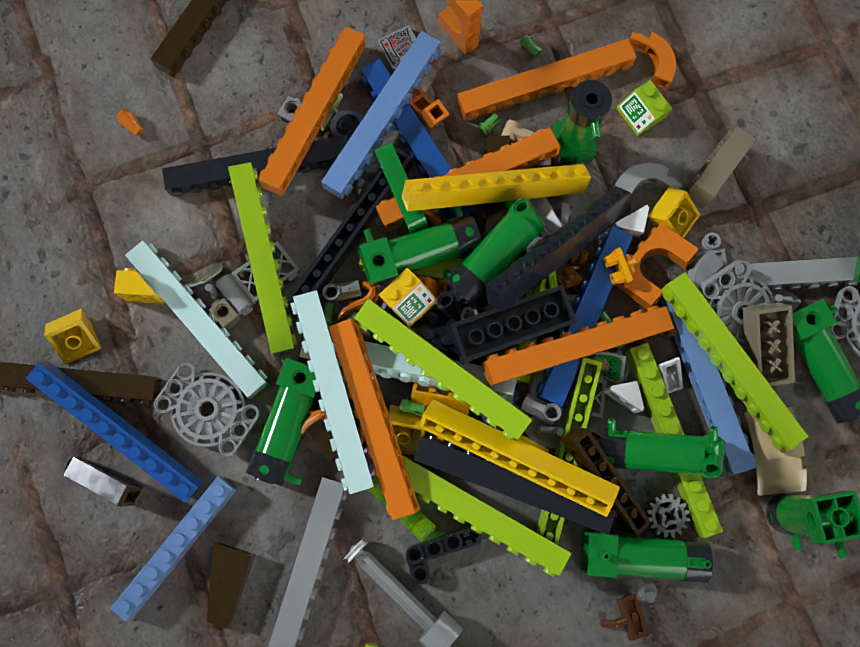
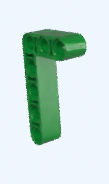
M392 142L375 149V154L403 215L409 233L429 228L422 210H406L402 193L405 180H408V177Z

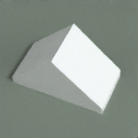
M648 205L616 222L614 227L639 238L644 233L649 211Z
M679 357L657 365L668 394L683 389Z
M637 381L610 386L603 390L606 395L634 414L644 409Z

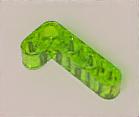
M376 476L372 480L374 487L368 490L386 507L387 502L385 496L380 492V481ZM420 510L414 514L398 518L422 543L436 528Z

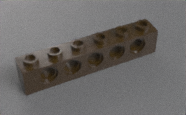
M574 427L561 441L581 469L620 487L612 510L617 511L615 520L624 532L639 536L651 521L589 429Z

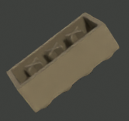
M736 127L733 132L730 130L727 132L724 138L717 144L715 150L706 159L704 165L698 170L696 176L685 188L688 190L687 193L694 204L703 209L715 197L756 139L739 127Z
M772 303L743 307L746 354L770 386L795 383L792 305Z

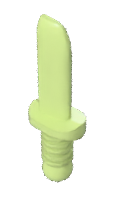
M341 93L321 126V131H324L333 114L338 113L337 107L343 99Z

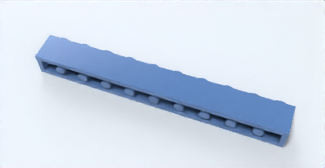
M423 31L420 32L321 181L324 189L341 199L345 195L348 196L353 188L352 184L363 173V167L371 162L374 150L382 145V138L385 134L390 133L393 127L392 123L395 119H399L403 112V106L411 101L413 91L418 89L422 83V77L430 72L434 59L437 60L442 51L440 49L441 41Z
M662 294L660 303L662 307L667 306L673 326L677 330L673 337L708 428L710 426L718 427V436L726 443L723 467L727 477L756 468V458L749 450L748 438L742 432L740 427L741 421L739 416L735 414L733 400L725 389L726 382L724 378L720 376L718 367L712 364L709 355L699 346L698 340L687 330L684 321L676 315L674 308L664 299Z

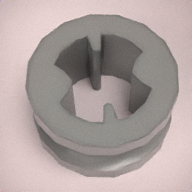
M708 233L702 239V246L707 251L715 250L721 244V238L717 233ZM709 239H714L715 242L713 244H708Z

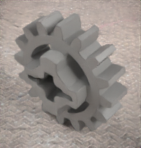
M660 494V499L653 497L655 503H648L651 509L645 510V513L649 514L648 518L651 521L649 529L656 528L654 532L656 535L661 533L662 537L667 538L669 534L671 538H675V532L681 535L682 531L680 529L688 528L684 523L685 521H690L689 518H686V514H689L690 511L684 510L687 504L679 503L680 497H676L673 500V494H668L667 498L665 494ZM669 502L666 507L659 506L662 503ZM665 512H669L670 519H666ZM670 524L675 525L672 529H665Z

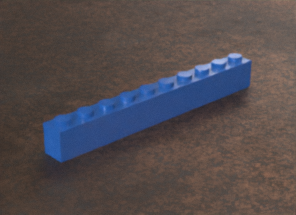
M378 59L361 69L362 77H360V80L364 87L368 86L370 96L375 101L391 76L381 60ZM405 103L401 116L392 123V130L397 131L401 145H406L408 155L412 157V161H416L418 164L417 169L422 176L434 178L447 174L451 170L450 166L409 103ZM475 205L461 206L463 215L471 214L473 216L476 214L477 208ZM445 207L448 218H456L453 207Z
M614 226L601 234V244L595 249L593 253L595 258L586 269L588 274L579 286L581 290L579 296L577 295L572 302L577 322L572 326L562 329L558 339L560 334L570 331L572 334H576L578 329L589 326L590 329L595 328V324H597L613 285L610 280V274L617 272L615 265L606 268L603 258L620 247L623 255H625L633 237L632 235ZM582 358L544 369L543 375L545 376L543 381L538 383L535 390L537 392L536 398L562 407Z
M51 362L37 363L26 377L34 386L183 502H188L203 485L204 482Z

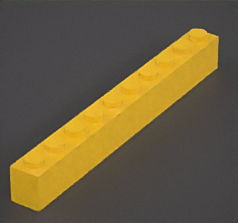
M584 164L412 179L405 180L402 199L407 211H417L508 200L513 201L523 198L532 199L580 194L585 192L591 176Z
M432 400L422 415L419 428L605 517L608 516L620 489L619 486L519 439L514 438L510 440L502 431L436 400Z

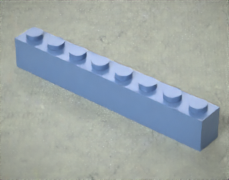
M217 476L110 609L125 622L133 619L237 491V488L224 477Z

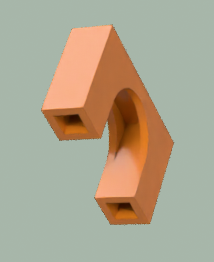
M445 0L449 6L438 14L439 25L464 54L475 50L479 45L483 5L479 0Z
M662 223L657 228H652L648 234L649 238L646 241L640 242L634 255H629L631 260H638V263L633 265L636 272L631 273L633 281L622 285V283L613 285L645 309L655 306L662 298L663 293L660 288L643 276L640 270L641 263L650 256L660 255L667 257L685 270L697 256L699 248Z

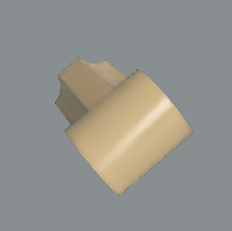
M508 120L501 136L510 135L511 144H513L520 138L529 137L535 133L522 128V125L514 120Z

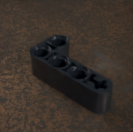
M468 527L410 545L406 551V560L413 581L417 584L426 583L430 576L427 565L428 560L476 546L481 542L482 534ZM470 531L478 535L475 537L474 542L471 539L464 540L466 542L465 545H463L462 539L459 534L463 533V537H467L470 535ZM450 537L458 538L459 543L457 547L451 548L448 546L447 542ZM434 542L440 546L439 551L435 554L428 550V546ZM414 548L418 549L421 553L420 557L415 560L409 556V551ZM421 568L426 571L425 578H416L415 571Z

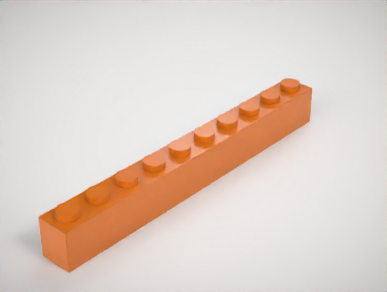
M345 27L343 32L339 33L337 42L334 47H331L326 62L322 63L318 76L314 77L309 92L305 93L301 106L295 110L292 122H289L286 126L283 138L278 140L274 154L272 153L269 156L266 168L259 174V182L262 188L283 197L367 45L365 34Z
M628 38L458 93L457 104L464 121L468 119L475 120L483 114L490 115L499 109H509L514 104H524L533 98H542L554 91L555 93L561 92L569 86L576 87L579 83L586 80H596L603 75L610 76L616 71L628 70L633 66L637 57Z
M550 127L540 129L529 137H522L516 143L504 145L494 153L489 152L483 158L469 161L461 168H454L447 174L436 177L528 169L559 155L560 145ZM395 198L383 200L379 205L375 206L387 232L406 224ZM436 208V209H426V210H430V211L433 212V211L438 210V209H440V208Z
M656 305L647 308L648 312L645 313L639 310L630 313L629 318H624V315L612 319V323L607 324V321L595 324L596 328L592 329L586 326L578 329L576 334H572L571 331L560 334V338L556 340L553 337L541 340L542 344L535 345V342L524 345V349L517 351V348L505 351L506 355L500 357L498 353L487 356V360L481 364L488 386L674 329L667 306L659 308Z
M347 319L329 326V334L336 348V358L342 366V377L347 381L349 387L348 395L355 405V416L361 423L360 431L368 445L367 453L372 457L374 463L373 471L380 481V492L385 496L387 502V513L391 516L392 520L416 513L420 510L360 327L357 325L358 321L356 319Z

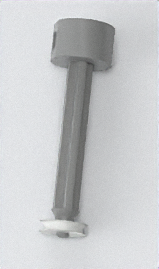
M363 539L357 545L351 546L350 552L344 559H347L349 563L355 558L357 565L425 630L418 641L424 647H450L463 628L446 611L435 618L370 552L363 550L367 544Z

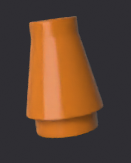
M125 108L117 114L118 123L135 136H139L144 131L133 111Z

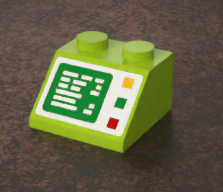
M649 80L635 89L616 109L636 136H639L664 120L672 110V107L653 82Z

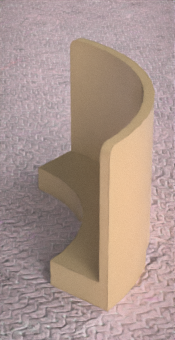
M787 407L788 410L791 412V414H792V415L794 416V418L796 419L792 407ZM745 412L744 417L756 458L757 494L770 495L806 491L807 471L802 467L801 456H805L803 441L792 450L780 453L773 446L769 436L761 430L755 417L749 412Z

